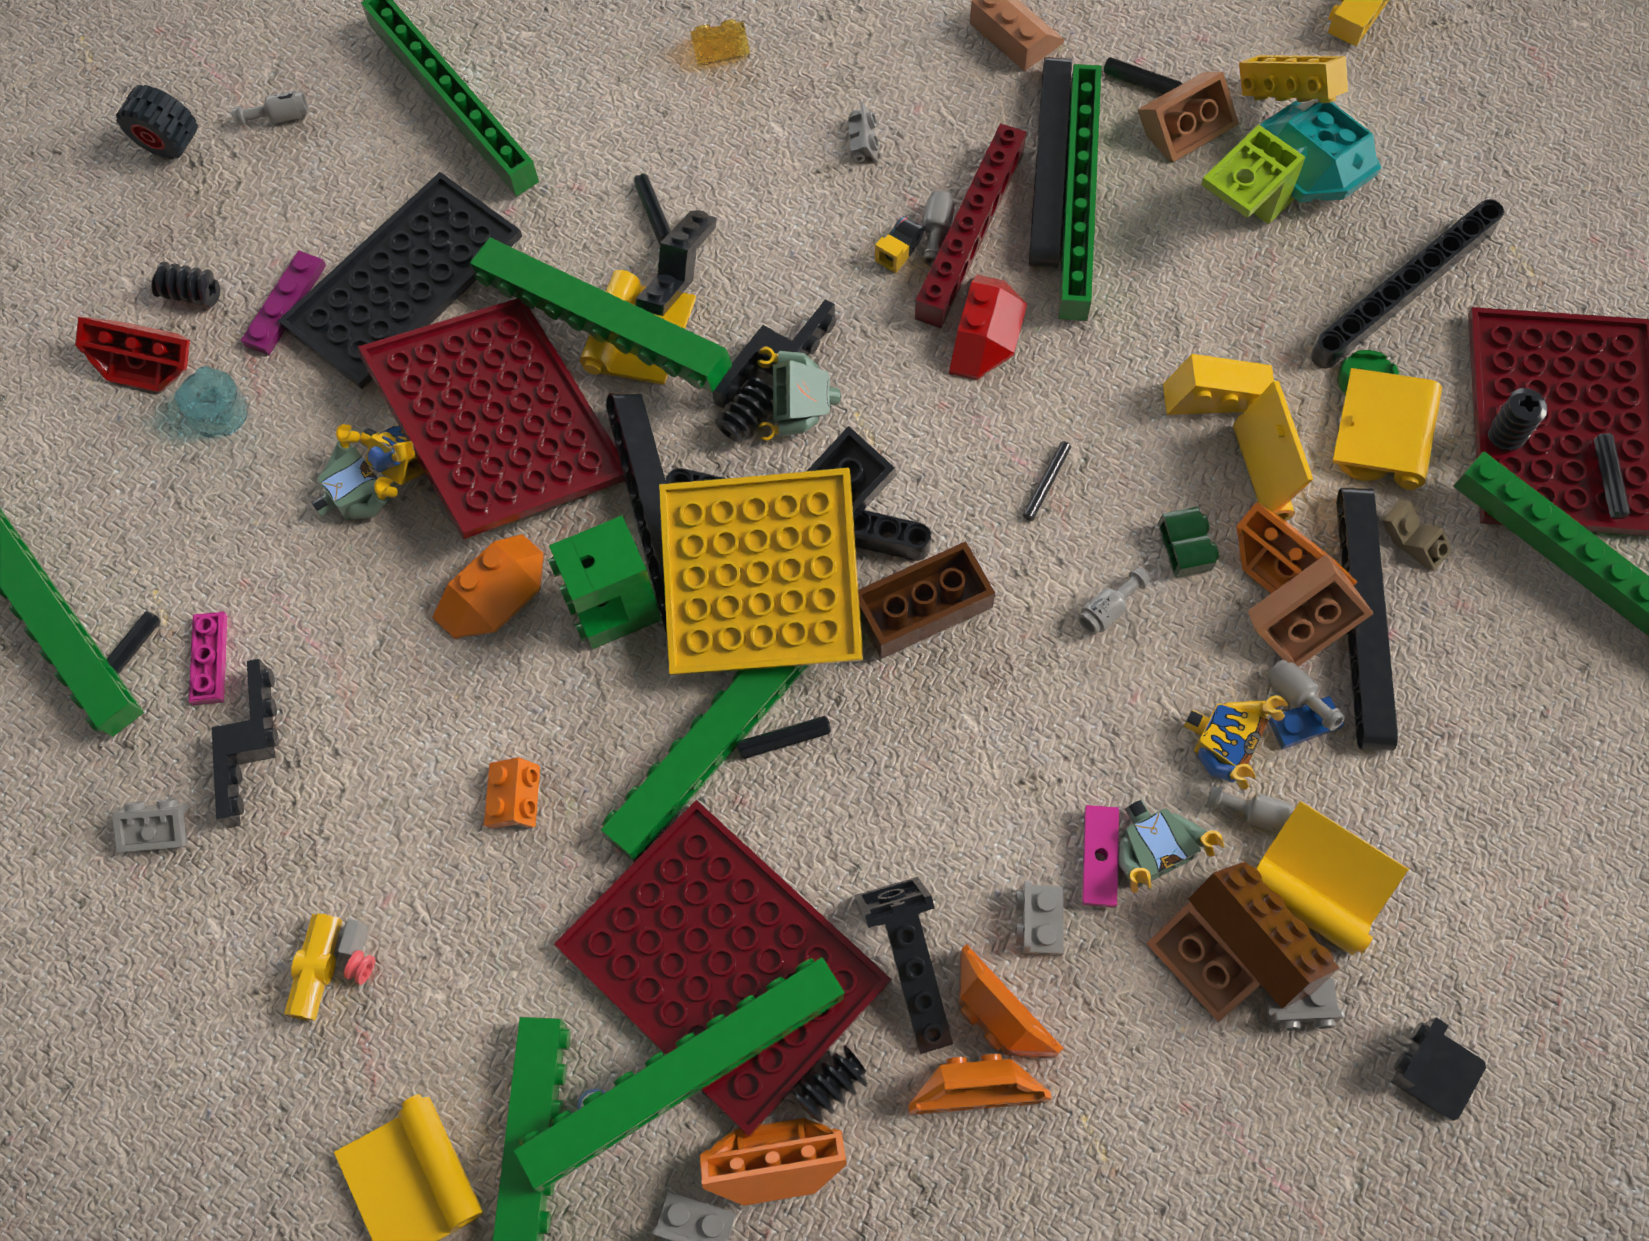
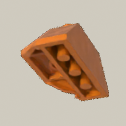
M1259 502L1252 506L1236 526L1242 570L1271 594L1327 554L1291 524ZM1329 556L1343 571L1353 586H1355L1357 581L1336 560Z
M523 534L494 541L447 584L432 616L433 620L454 639L463 638V636H476L497 632L541 590L544 553Z
M966 944L960 953L959 1004L962 1008L959 1011L972 1026L977 1023L985 1031L986 1034L983 1038L996 1052L1001 1049L1006 1055L1056 1058L1064 1049L1061 1044L1055 1040L976 955L969 945Z
M1001 1054L982 1055L981 1061L967 1062V1057H953L946 1059V1064L940 1065L910 1102L908 1113L909 1115L1045 1104L1051 1100V1092L1012 1059H1002Z
M806 1118L761 1125L751 1137L741 1128L735 1129L719 1140L710 1150L700 1154L703 1189L743 1206L815 1194L847 1165L842 1131L835 1128L830 1129L821 1123Z

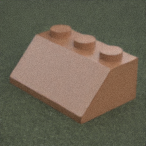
M972 0L970 24L1024 72L1064 43V38L1019 0Z
M1203 72L1137 109L1146 136L1170 162L1178 160L1239 125L1223 72Z
M1327 554L1248 610L1255 631L1283 660H1286L1288 663L1293 662L1298 667L1373 615L1372 610L1347 576Z
M1191 902L1187 903L1146 943L1218 1022L1261 985Z

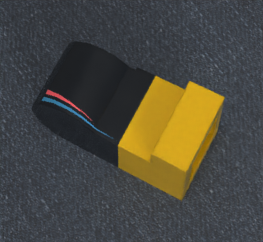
M906 216L901 217L891 232L885 238L881 237L875 244V262L897 273L920 243L925 227ZM886 254L892 257L893 261L888 260Z

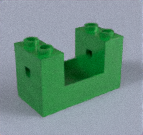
M623 516L549 545L553 555L552 558L547 559L555 577L562 576L565 584L559 586L570 614L577 613L580 622L575 624L582 642L589 640L592 650L662 621L647 569Z

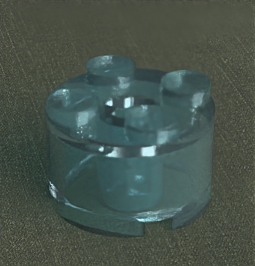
M202 366L186 378L175 392L174 397L180 411L196 432L202 436L215 438L214 435H230L236 432L247 418V400L232 377L224 371Z

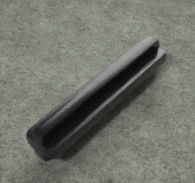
M1108 57L1103 68V72L1108 75L1162 94H1166L1183 84L1181 81L1112 57Z
M642 173L634 177L635 187L660 244L671 230L648 175Z
M1602 433L1597 435L1594 443L1609 514L1614 520L1625 519L1630 514L1614 436L1611 433Z
M144 612L107 658L108 663L118 675L160 624L161 620L152 612Z
M821 716L739 740L737 748L740 757L746 759L827 735L831 732L828 718Z

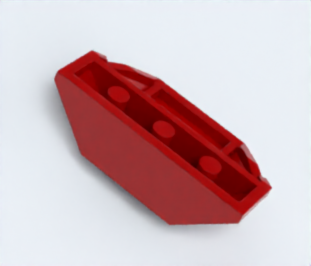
M976 275L972 280L957 331L949 374L978 380L985 373L995 369L1014 356L1027 303L1005 280Z
M78 317L75 346L81 353L85 354L89 362L105 380L163 392L187 370L190 340L177 333L136 324Z

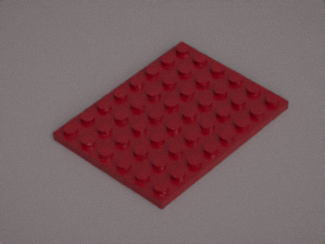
M516 298L358 346V354L405 438L407 441H412L414 453L463 540L625 481L617 448L531 309L521 300Z
M1471 307L1468 312L1476 459L1483 452H1486L1590 532L1649 536V319ZM1519 388L1535 390L1541 394L1547 405V413L1544 419L1521 448L1505 451L1494 446L1489 440L1488 431L1491 428V422L1512 392ZM1602 433H1611L1614 436L1630 514L1625 519L1614 520L1609 514L1594 443L1597 435ZM1479 507L1480 524L1503 525Z
M695 800L554 943L664 1054H668L676 1049L675 1043L690 1033H694L697 1036L707 1029L706 1024L716 1016L724 1014L727 1017L737 1011L736 1005L745 998L754 995L756 999L766 993V986L779 977H784L785 980L797 973L795 968L804 961L813 958L815 962L823 957L845 992L844 1000L702 1089L749 1137L892 980L698 800Z

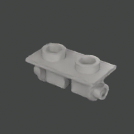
M860 102L861 111H852L848 117L849 135L852 138L850 139L851 157L855 162H863L865 158L871 157L877 163V150L880 149L879 141L875 134V128L878 126L874 112L869 111L865 104Z

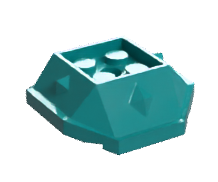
M1318 99L1304 103L1294 101L1263 121L1260 125L1306 157L1291 194L1300 203L1312 202L1314 199L1325 201L1344 200L1375 178L1382 168L1376 156L1373 133L1333 102L1319 103Z

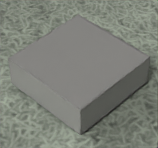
M348 919L345 923L338 952L349 959L355 951H362L368 927L360 921Z

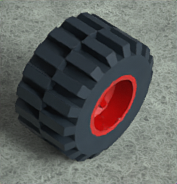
M137 85L134 87L116 113L118 125L132 141L155 155L169 159H178L182 156L198 129L195 117L181 102L168 93L148 85Z

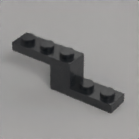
M690 210L660 243L658 274L636 298L635 306L652 314L665 315L693 282L696 251L716 228L717 217L710 216L701 210Z
M825 299L792 341L762 325L732 362L731 368L713 391L714 404L724 409L728 402H733V397L736 394H740L742 385L746 380H751L754 377L758 367L773 375V365L769 368H762L758 365L759 360L769 361L771 359L767 354H759L761 348L769 347L775 354H779V351L805 353L807 356L809 353L814 354L819 347L820 339L825 333H830L836 324L835 304Z
M260 659L247 661L250 720L211 727L216 820L227 828L241 826L240 815L244 813V803L239 795L238 784L242 783V772L239 764L276 758L275 747L279 745L278 732L273 727V717L277 715L275 700L271 697V687L275 686V678L272 669H268Z

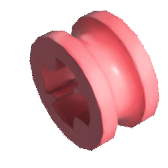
M355 951L346 964L344 978L348 980L355 978V983L359 985L364 984L373 971L376 961L375 957L371 955L364 957L363 951Z

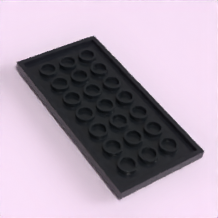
M439 172L288 310L278 322L288 333L360 389H363L372 380V377L358 354V346L430 325L476 281V274L470 262L487 240L491 237L512 247L522 237L521 230Z

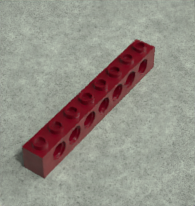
M1002 123L999 124L916 298L915 320L942 329L1022 158L1026 131Z

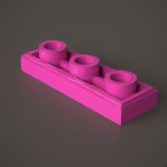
M225 612L193 615L189 703L191 705L224 702L228 617Z
M1086 805L1084 808L1082 905L1117 907L1119 807ZM1095 854H1103L1105 861L1097 860Z

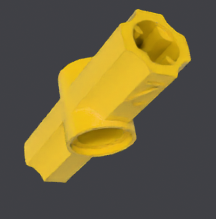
M321 913L311 915L303 947L296 952L292 962L291 976L293 983L284 1015L306 1021L316 1020L324 987L331 982L335 972L336 958L334 951L343 921L340 918Z

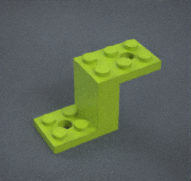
M1258 125L1203 177L1201 185L1246 218L1251 214H1255L1264 222L1270 224L1295 199L1291 194L1306 157Z

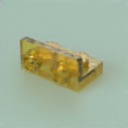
M736 19L723 21L720 26L710 27V25L705 24L695 27V31H690L691 44H693L697 67L750 56L744 21L737 22Z

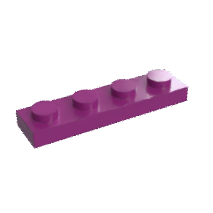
M300 250L297 251L242 337L241 342L245 347L268 356L271 354L285 332V329L279 324L278 320L312 289L326 267L323 259Z

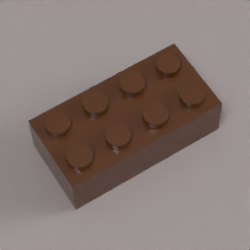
M966 541L858 590L860 621L880 659L993 608L995 598L994 589Z
M1246 861L1212 873L1188 898L1191 904L1281 1009L1313 994L1340 969L1334 962L1331 952L1324 946L1319 945L1309 933L1307 925L1300 919L1295 918L1285 906L1283 898L1272 891L1262 880L1259 871Z

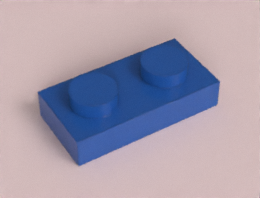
M1330 696L1321 699L1332 710L1336 708ZM1307 705L1283 712L1285 717L1280 721L1274 720L1272 717L1268 721L1281 749L1339 730L1344 726V723H1342L1333 731L1322 726L1323 719Z

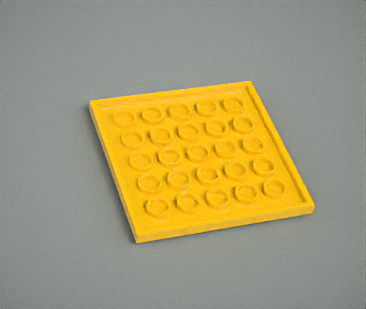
M849 468L659 484L670 675L863 661Z

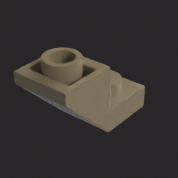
M1400 500L1382 520L1393 543L1429 570L1435 571L1453 550L1442 527L1421 524L1410 501Z

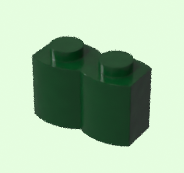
M1198 506L1163 513L1158 521V526L1174 576L1178 578L1212 571L1216 560L1219 558V552L1216 543L1211 542L1207 535L1209 532L1207 516L1205 514L1202 515Z

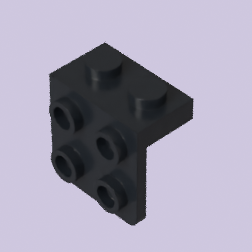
M1435 1017L1426 1023L1421 1021L1416 1026L1410 1037L1413 1041L1408 1052L1404 1051L1394 1065L1396 1073L1391 1083L1447 1120L1455 1121L1459 1119L1486 1069V1063L1480 1057L1445 1036L1444 1033L1449 1025Z

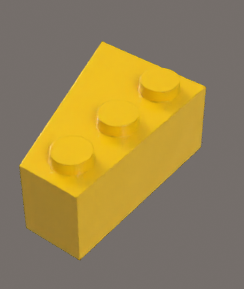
M1191 354L1163 383L1166 414L1244 412L1274 381L1272 365Z

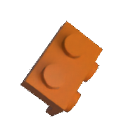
M520 757L489 763L484 826L492 829L517 824L526 828H534L536 826L540 766Z

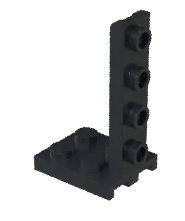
M918 877L854 895L857 908L867 927L885 926L920 1054L952 1045L953 1040L919 918L920 913L935 909L932 895Z

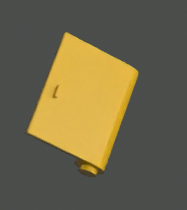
M615 270L611 275L605 292L636 305V298L647 286H641L639 279L633 273L626 270ZM683 293L665 315L659 317L685 329L696 296ZM590 333L579 359L583 369L593 375L601 373L665 385L668 374L662 368L654 364L649 366L631 353L624 354L611 343L606 341L604 343L599 342Z
M1351 368L1332 463L1395 473L1394 481L1403 489L1415 490L1423 486L1427 479L1442 386L1430 379Z
M1273 381L1244 413L1237 417L1233 424V429L1258 502L1287 521L1295 515L1291 500L1313 480V476L1279 381Z
M1301 800L1256 866L1264 883L1283 898L1285 906L1295 918L1300 919L1307 927L1352 956L1357 951L1363 954L1373 939L1368 934L1371 924L1409 871V868Z
M417 1094L402 1102V1109L398 1112L397 1118L334 1152L372 1241H440L484 1214L431 1098H422L421 1094Z

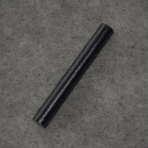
M1062 441L1058 446L1023 513V517L1026 520L1033 521L1072 448L1068 442Z

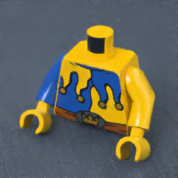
M393 425L380 432L371 428H366L362 432L360 443L368 447L366 462L377 472H381L400 485L425 473L414 453L412 441H407L399 425Z
M1271 696L1267 701H1240L1217 704L1210 718L1191 710L1183 727L1201 735L1194 751L1198 754L1199 760L1211 777L1228 782L1236 781L1241 790H1246L1249 787L1244 777L1256 778L1252 767L1248 763L1269 721L1266 717L1270 714L1277 721L1285 717L1281 710H1275L1279 706H1287V703L1281 696Z

